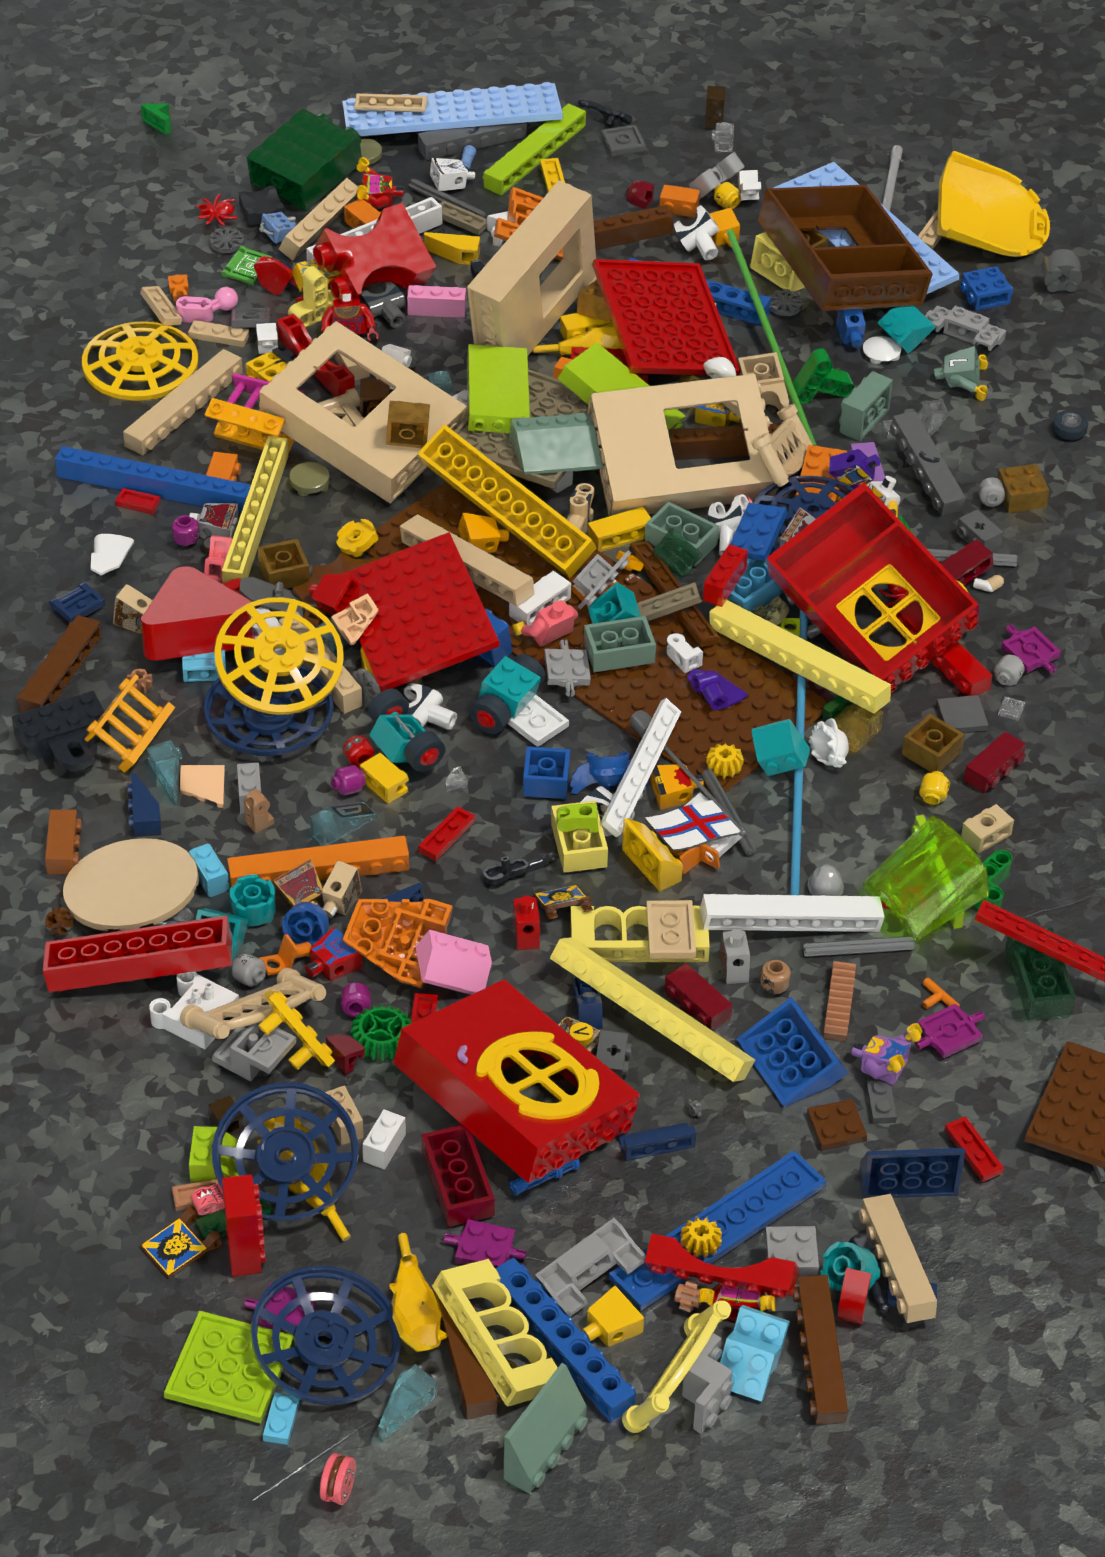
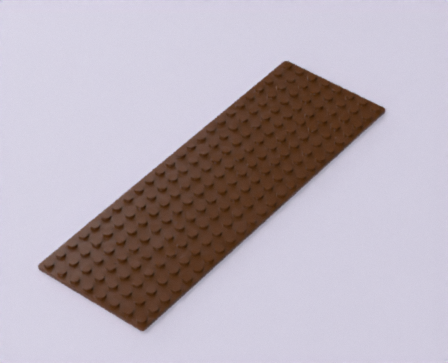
M444 482L376 528L378 541L364 551V553L371 558L377 557V559H381L409 548L410 546L402 543L400 525L417 514L457 535L459 538L461 537L458 526L463 513L491 516L448 482ZM496 521L498 529H506ZM509 531L508 541H499L497 550L488 554L533 578L534 584L552 571L571 583V598L566 601V604L571 605L578 612V617L574 620L573 632L541 647L533 637L523 634L515 636L512 625L518 622L509 616L508 601L481 586L476 590L484 609L490 610L499 620H504L508 624L512 646L511 654L514 656L526 654L535 658L542 665L546 674L545 649H560L559 642L567 640L569 649L586 650L583 643L584 625L592 624L586 604L581 610L578 608L582 601L573 593L572 585L575 583L572 581L597 554L612 567L615 566L616 562L596 549L569 579ZM624 568L616 570L619 574L614 579L634 592L637 603L661 595L659 590ZM675 612L648 621L656 643L655 663L593 672L588 658L591 678L590 686H575L574 697L639 742H641L642 738L632 728L631 716L636 711L642 710L653 718L660 702L667 698L681 711V714L665 745L687 766L694 776L702 775V772L708 769L706 757L710 748H715L716 744L723 746L726 742L727 746L734 744L736 749H741L744 760L740 773L735 774L733 778L730 776H726L725 779L723 776L717 777L725 793L760 767L756 757L751 732L752 728L790 719L796 727L797 681L740 643L717 631L715 632L720 637L719 644L700 647ZM674 633L681 634L685 637V642L693 649L699 647L703 651L702 666L696 669L704 671L714 670L726 680L745 691L747 697L729 707L712 710L702 693H696L688 681L687 676L691 671L684 673L667 655L668 636ZM558 685L559 687H561L562 689H564V690L566 691V688H565V687ZM807 687L805 693L804 731L823 717L822 709L828 703L827 700ZM663 749L660 756L671 764L678 765Z

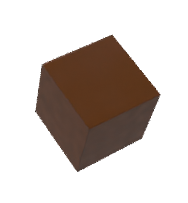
M360 379V414L363 418L390 394V386L380 379Z

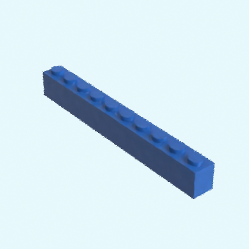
M65 446L61 447L55 458L57 477L119 490H122V488L160 496L162 499L201 507L206 503L238 504V514L240 515L251 484Z

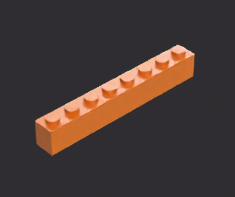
M405 836L227 858L231 888L237 883L238 878L254 874L259 875L260 879L266 881L269 879L273 884V880L309 859L312 860L320 881L328 880L337 861L358 868L359 876L409 870V852Z

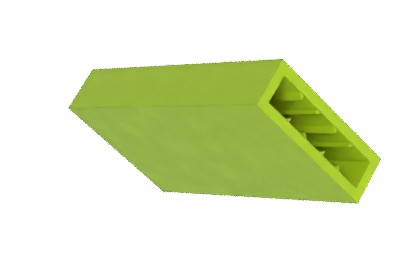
M597 342L566 364L558 377L560 382L588 405L592 393L650 387L635 373H631L629 368ZM678 409L664 410L668 434L669 429H682L684 426L682 422L686 416Z
M468 345V431L510 434L511 419L530 418L527 348Z

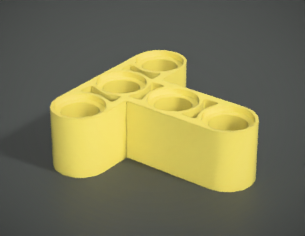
M311 266L304 271V300L293 304L288 310V315L294 313L304 326L307 327L321 321L327 307L332 305V301L335 298L331 290H328V280L316 267Z

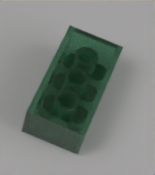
M1050 927V928H1044V929H1046V930H1048V931L1054 933V930H1053L1052 927ZM1007 936L1005 952L1027 1020L1072 1015L1076 996L1065 963Z

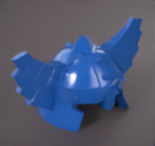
M621 751L618 756L596 757L594 753L585 754L587 762L577 767L576 772L571 776L573 778L570 786L573 787L571 793L578 794L584 787L592 783H598L606 790L611 791L622 780L631 762L628 760L630 753Z

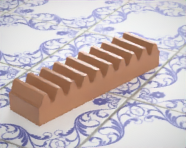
M833 962L824 1039L846 1042L856 964Z

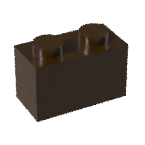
M707 87L705 128L723 129L725 87Z

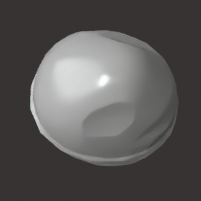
M826 864L817 867L808 878V891L811 896H841L843 893L844 885L841 875L832 865Z

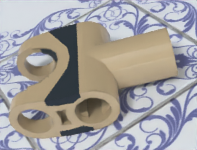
M582 483L576 486L570 498V510L567 520L586 534L588 523L592 522L593 519L591 503L594 497V487L590 484Z

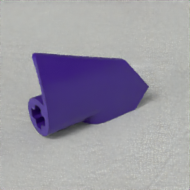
M693 668L687 676L695 692L702 693L712 710L729 707L747 697L745 691L726 680L714 670L704 671Z

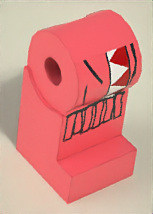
M219 1184L201 1187L190 1196L199 1215L212 1214L225 1208L223 1190Z

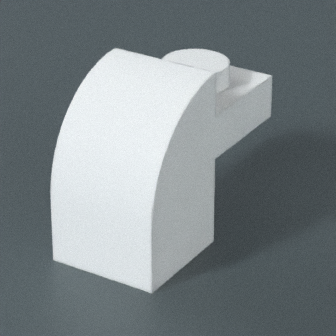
M758 170L739 171L737 173V185L741 192V200H759L761 182H758Z
M276 323L256 324L259 355L272 352V349L278 348Z

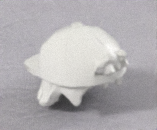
M833 718L828 719L825 723L822 721L818 722L814 726L809 740L812 749L811 754L817 758V761L823 762L825 765L841 768L842 765L846 764L845 757L849 750L847 736L837 728L836 721Z

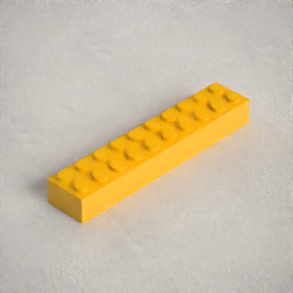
M445 424L417 453L423 464L489 516L493 517L499 524L569 579L597 549L590 537Z

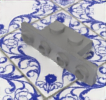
M629 550L614 567L597 554L572 581L588 595L578 606L580 610L585 604L589 607L597 598L594 594L597 592L600 595L608 586L605 582L608 580L611 583L619 574L616 570L618 568L622 570L629 561L626 558L631 554Z

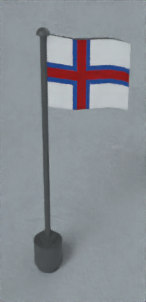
M639 710L631 716L630 722L632 728L643 738L652 717L647 712ZM665 745L663 749L710 799V801L687 805L662 815L645 817L648 824L672 851L692 849L730 836H746L747 830L740 827Z

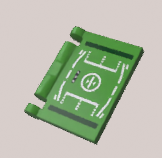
M240 246L221 272V275L224 278L229 277L254 285L258 280L254 269L255 262L260 257L268 256L272 258V256Z

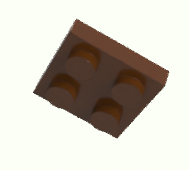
M853 1099L807 1108V1115L821 1151L867 1142V1133Z

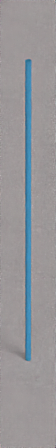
M800 609V638L807 641L808 617ZM798 674L796 729L804 739L806 678ZM803 768L794 770L790 895H799Z

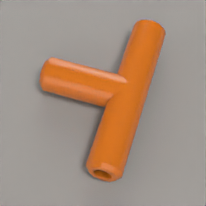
M930 978L924 979L923 985L933 993V995L922 1002L924 1008L929 1009L939 1001H943L948 1007L957 1004L960 1008V1004Z

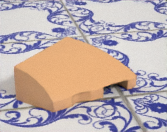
M368 594L350 602L349 608L331 616L332 622L351 646L356 643L378 613V608Z
M181 765V794L194 796L203 802L208 799L216 802L217 807L224 808L225 765Z

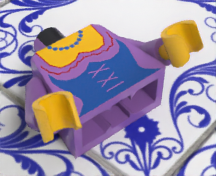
M918 1023L911 1024L907 1028L908 1034L903 1033L896 1038L875 1035L868 1046L855 1042L852 1056L862 1058V1072L871 1075L874 1079H880L895 1085L908 1062L911 1040L917 1042L921 1038L922 1029Z

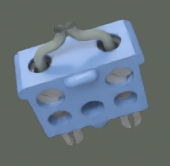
M282 212L263 213L259 231L265 232L274 243L282 242L285 236L296 226V218L294 216L286 217Z

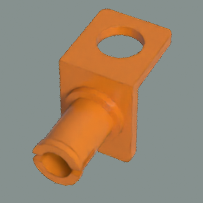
M706 844L675 852L670 848V853L681 861L683 874H686L701 861L716 869L720 867L719 852ZM706 851L713 856L714 861L707 856Z
M286 934L283 936L278 954L260 957L259 959L264 961L267 975L279 974L284 968H292L295 958L310 956L311 944L309 942L295 944L290 936ZM267 962H275L279 967L271 968L267 965Z

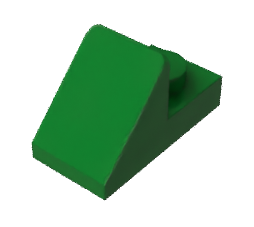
M153 103L141 105L143 121L165 135L171 133L169 104Z

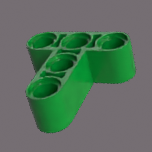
M819 348L814 350L793 381L801 404L810 402L817 391L840 397H848L855 388L847 372L832 368L833 364L825 349Z
M997 850L974 871L961 863L950 864L947 872L957 896L977 909L980 908L983 900L1001 908L1003 890L998 886L1010 875L1012 855L1006 850Z

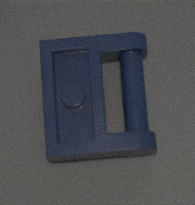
M82 582L78 585V588L58 599L50 600L49 605L54 612L57 611L67 621L73 622L77 615L85 617L105 606V599L88 584Z

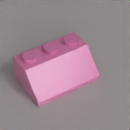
M409 285L407 297L408 315L465 318L466 288Z
M429 930L417 944L416 952L422 982L471 995L486 988L492 964L488 945Z

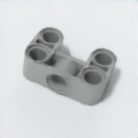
M733 152L715 167L708 169L689 184V187L700 190L701 199L718 185L728 181L745 166L736 153Z

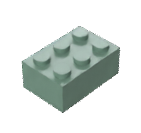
M874 371L863 378L861 384L857 388L855 387L851 394L844 398L841 403L840 433L858 441L865 437L890 409L892 379Z
M667 502L645 526V541L694 566H697L718 544L719 525L670 502Z
M646 616L584 625L583 643L593 672L655 663L656 643Z

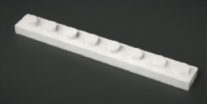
M667 698L660 702L600 822L615 837L622 834L623 820L630 818L681 714V711Z

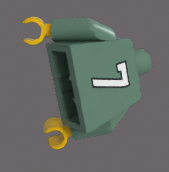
M975 346L946 355L944 367L934 369L936 380L946 378L949 387H961L970 392L974 391L976 392L975 397L980 401H984L987 396V387L985 385L977 387V385L979 384L980 369H987L988 361L984 354L978 357Z

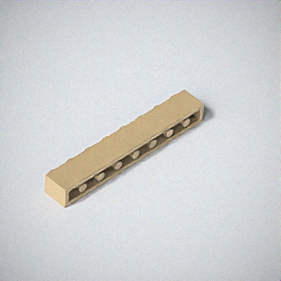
M225 349L220 351L123 431L125 447L142 456L149 450H152L155 445L165 439L167 435L177 429L179 425L233 381V373L240 375L243 373L242 358Z
M418 514L400 525L402 543L410 547L449 532ZM450 533L472 582L516 607L534 595L532 577L459 538L457 535Z

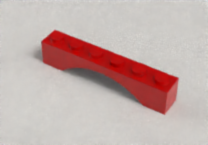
M294 313L277 320L278 339L298 357L299 353L309 347L312 342L304 324ZM328 360L318 370L316 369V372L313 374L334 397L345 394L346 390L355 388V376L345 365H335Z
M652 1233L645 1258V1263L651 1269L650 1271L656 1274L664 1275L665 1272L674 1273V1276L686 1280L689 1277L698 1278L699 1282L705 1284H713V1281L720 1282L722 1286L730 1289H737V1286L745 1287L748 1292L761 1294V1291L770 1292L771 1296L784 1299L785 1296L793 1297L799 1267L795 1261L774 1257L747 1267H718L692 1256L680 1245L676 1238Z

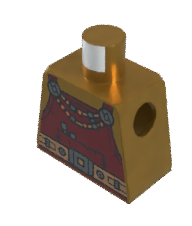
M311 859L273 880V885L292 907L301 902H313L319 905L317 899L322 897L323 888Z

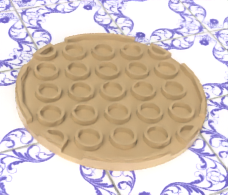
M130 839L106 845L81 859L65 879L63 897L69 913L78 922L90 928L108 931L109 929H120L121 931L138 929L140 926L151 923L153 926L181 911L193 898L194 891L199 882V875L194 859L182 847L158 839Z

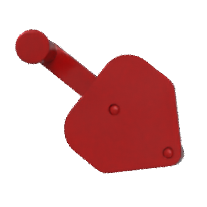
M263 256L255 262L254 269L261 286L272 294L280 295L288 282L298 288L291 273L293 270L277 259ZM304 296L296 298V303L303 301Z

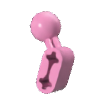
M223 287L216 292L212 301L202 297H180L176 301L177 312L182 317V322L193 323L196 320L209 323L214 318V311L218 309L229 311L235 308L238 303V295L234 289Z

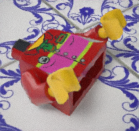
M360 158L357 170L359 172L365 171V173H363V185H359L356 190L358 199L365 200L375 209L391 207L393 197H404L403 186H393L391 176L378 174L371 167L368 168L369 161L366 158Z
M720 1282L712 1289L702 1288L699 1290L698 1303L706 1302L709 1306L717 1301L729 1303L731 1312L725 1320L736 1321L742 1305L762 1312L763 1310L775 1311V1297L771 1296L770 1292L761 1291V1294L748 1292L745 1287L737 1286V1289L726 1288Z

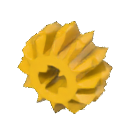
M726 742L723 746L716 744L715 748H710L706 757L708 769H712L716 777L723 776L724 779L726 776L733 778L735 774H739L744 760L741 749H736L734 744L727 746Z
M696 1216L694 1222L688 1220L686 1226L681 1229V1246L685 1247V1250L689 1253H694V1257L697 1258L698 1255H702L706 1259L708 1254L715 1255L717 1249H720L722 1232L721 1228H717L716 1221L709 1223L707 1217L704 1220H700Z

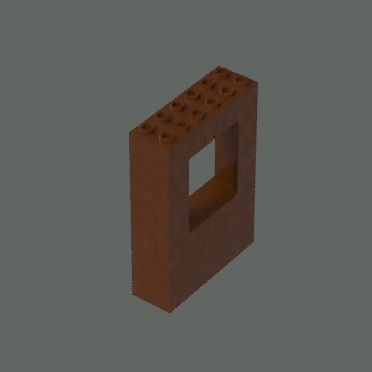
M867 185L766 188L758 221L821 311L923 305L933 273ZM843 229L848 233L856 246L812 248L801 231Z

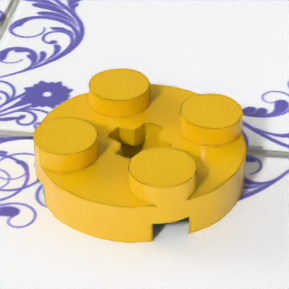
M360 519L361 522L357 523L353 520L345 524L338 531V541L336 540L343 553L359 557L378 541L376 529L369 520Z

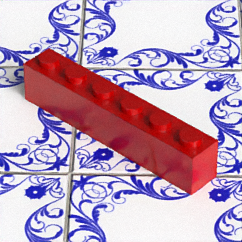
M913 601L901 610L896 617L911 634L916 635L921 631L923 625V611L917 601ZM959 642L949 644L940 656H934L930 659L933 665L938 667L945 674L946 678L951 680L960 692L966 696L980 695L990 690L992 674Z

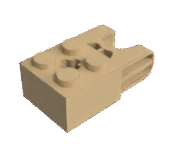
M777 352L738 358L741 370L739 376L756 374L757 381L761 383L760 396L761 399H764L765 405H774L779 411L789 406V398Z

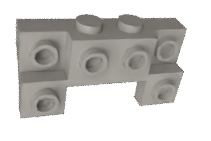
M936 306L933 311L929 310L925 315L936 326V332H939L944 327L943 333L970 342L975 346L979 344L988 346V351H991L996 345H1001L1005 340L1006 330L990 325V318L961 307L954 306L952 310H948L944 307Z
M612 1218L535 1274L537 1281L543 1286V1289L557 1301L562 1312L571 1317L588 1304L587 1299L580 1292L582 1288L615 1264H618L627 1274L631 1273L645 1262L646 1255L631 1239L623 1226L615 1218Z

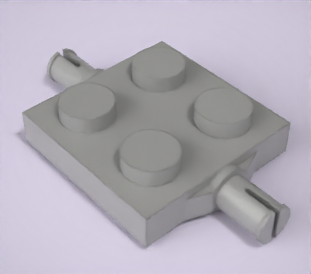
M561 640L559 642L560 649H545L544 651L547 684L565 687L566 695L568 697L571 695L572 697L575 695V686H590L591 678L587 650L569 649L568 641L565 640L564 642V640Z

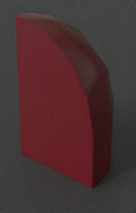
M645 181L632 182L626 190V200L630 204L646 209L654 199V184Z
M331 1035L325 1037L326 1045L333 1052L331 1056L335 1060L336 1066L345 1075L355 1069L353 1065L359 1057L363 1058L365 1048L350 1036Z

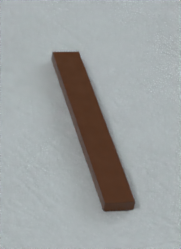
M648 541L630 544L629 551L644 564L643 570L661 594L682 587ZM696 605L675 611L700 647L719 644L720 637Z

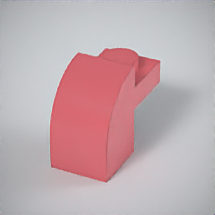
M211 536L209 557L205 559V575L216 581L223 582L222 569L233 538Z

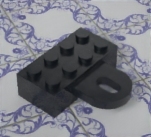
M92 690L13 715L14 735L28 762L53 755L60 767L67 770H82L91 766L98 757L96 741L101 740L97 735L88 742L84 740L89 734L87 728L94 720L98 721L105 711ZM106 721L101 728L110 735L109 722ZM78 747L81 749L83 756L75 758L71 755L69 749Z

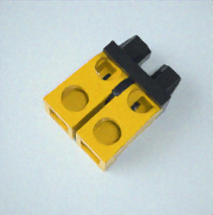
M276 347L272 349V352H268L245 363L246 376L271 382L277 373L282 372L286 365L294 360L292 351L289 349L281 351Z

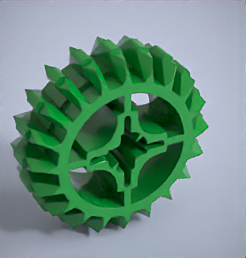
M382 1004L379 1008L372 1005L371 1010L364 1008L362 1014H357L356 1020H353L350 1033L351 1037L365 1048L364 1058L371 1056L373 1061L376 1058H380L382 1062L385 1058H389L392 1061L396 1054L400 1033L394 1037L395 1033L401 1032V1028L412 1024V1021L408 1019L406 1012H401L400 1007L393 1010L392 1005L388 1008Z

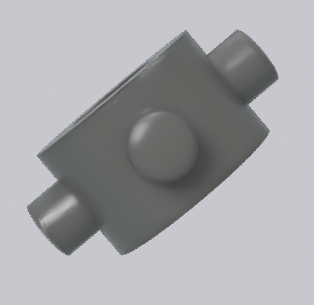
M687 1100L688 1112L693 1117L696 1115L701 1117L703 1108L698 1100Z

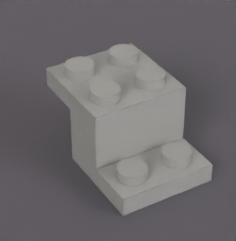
M261 1022L250 1025L248 1028L241 1027L235 1029L212 1055V1061L252 1081L261 1070L269 1074L296 1044V1037L278 1027L269 1035H266L258 1026Z
M815 1226L766 1227V1259L774 1257L795 1261L799 1267L797 1279L804 1276H818L819 1262ZM785 1296L784 1299L775 1297V1311H796V1309H799L798 1302H794L793 1297Z
M714 1333L683 1378L682 1396L695 1404L693 1429L700 1434L707 1427L711 1428L714 1425L718 1413L722 1409L726 1410L732 1400L730 1393L733 1387V1371L719 1363V1358L722 1354L720 1349L721 1338Z

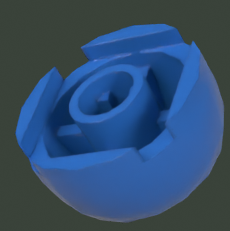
M301 902L295 904L286 913L282 922L284 934H288L295 943L309 942L313 946L327 933L329 919L325 910L318 904Z

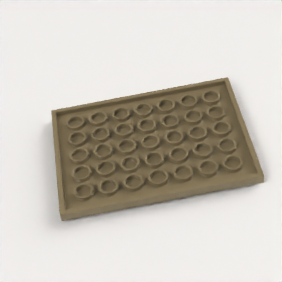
M528 369L530 418L587 413L589 405L558 379ZM468 415L454 431L508 474H513L554 489L566 473L524 475L510 442L509 433L468 431Z

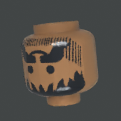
M780 960L766 962L762 966L760 975L762 988L772 994H780L787 990L791 976L789 966Z

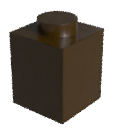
M230 1095L208 1104L209 1117L214 1127H218L225 1113L235 1103ZM241 1112L233 1119L226 1130L230 1135L244 1130L243 1114Z

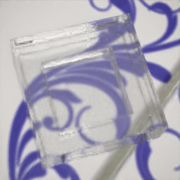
M1005 696L998 716L1019 721L1025 707V702Z

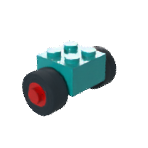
M526 654L517 655L513 660L505 656L482 681L479 697L470 709V716L474 724L488 734L501 732L511 718H516L536 695L538 688L544 683L546 674L542 665L535 658Z
M387 689L382 691L371 701L368 707V714L375 722L369 736L373 739L376 746L384 752L387 759L392 763L408 762L419 772L427 771L436 766L445 754L446 748L444 743L434 732L426 731L412 714L407 715L409 703L398 690Z

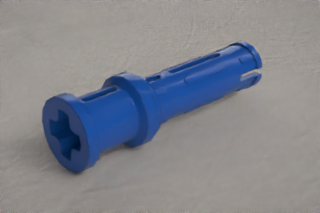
M579 1159L571 1160L558 1170H553L543 1178L536 1179L530 1183H527L522 1177L516 1178L509 1182L510 1190L517 1196L549 1179H559L564 1173L572 1169L578 1170L580 1168Z

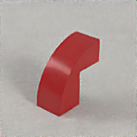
M846 1268L838 1309L839 1320L863 1324L866 1300L872 1277L871 1273Z

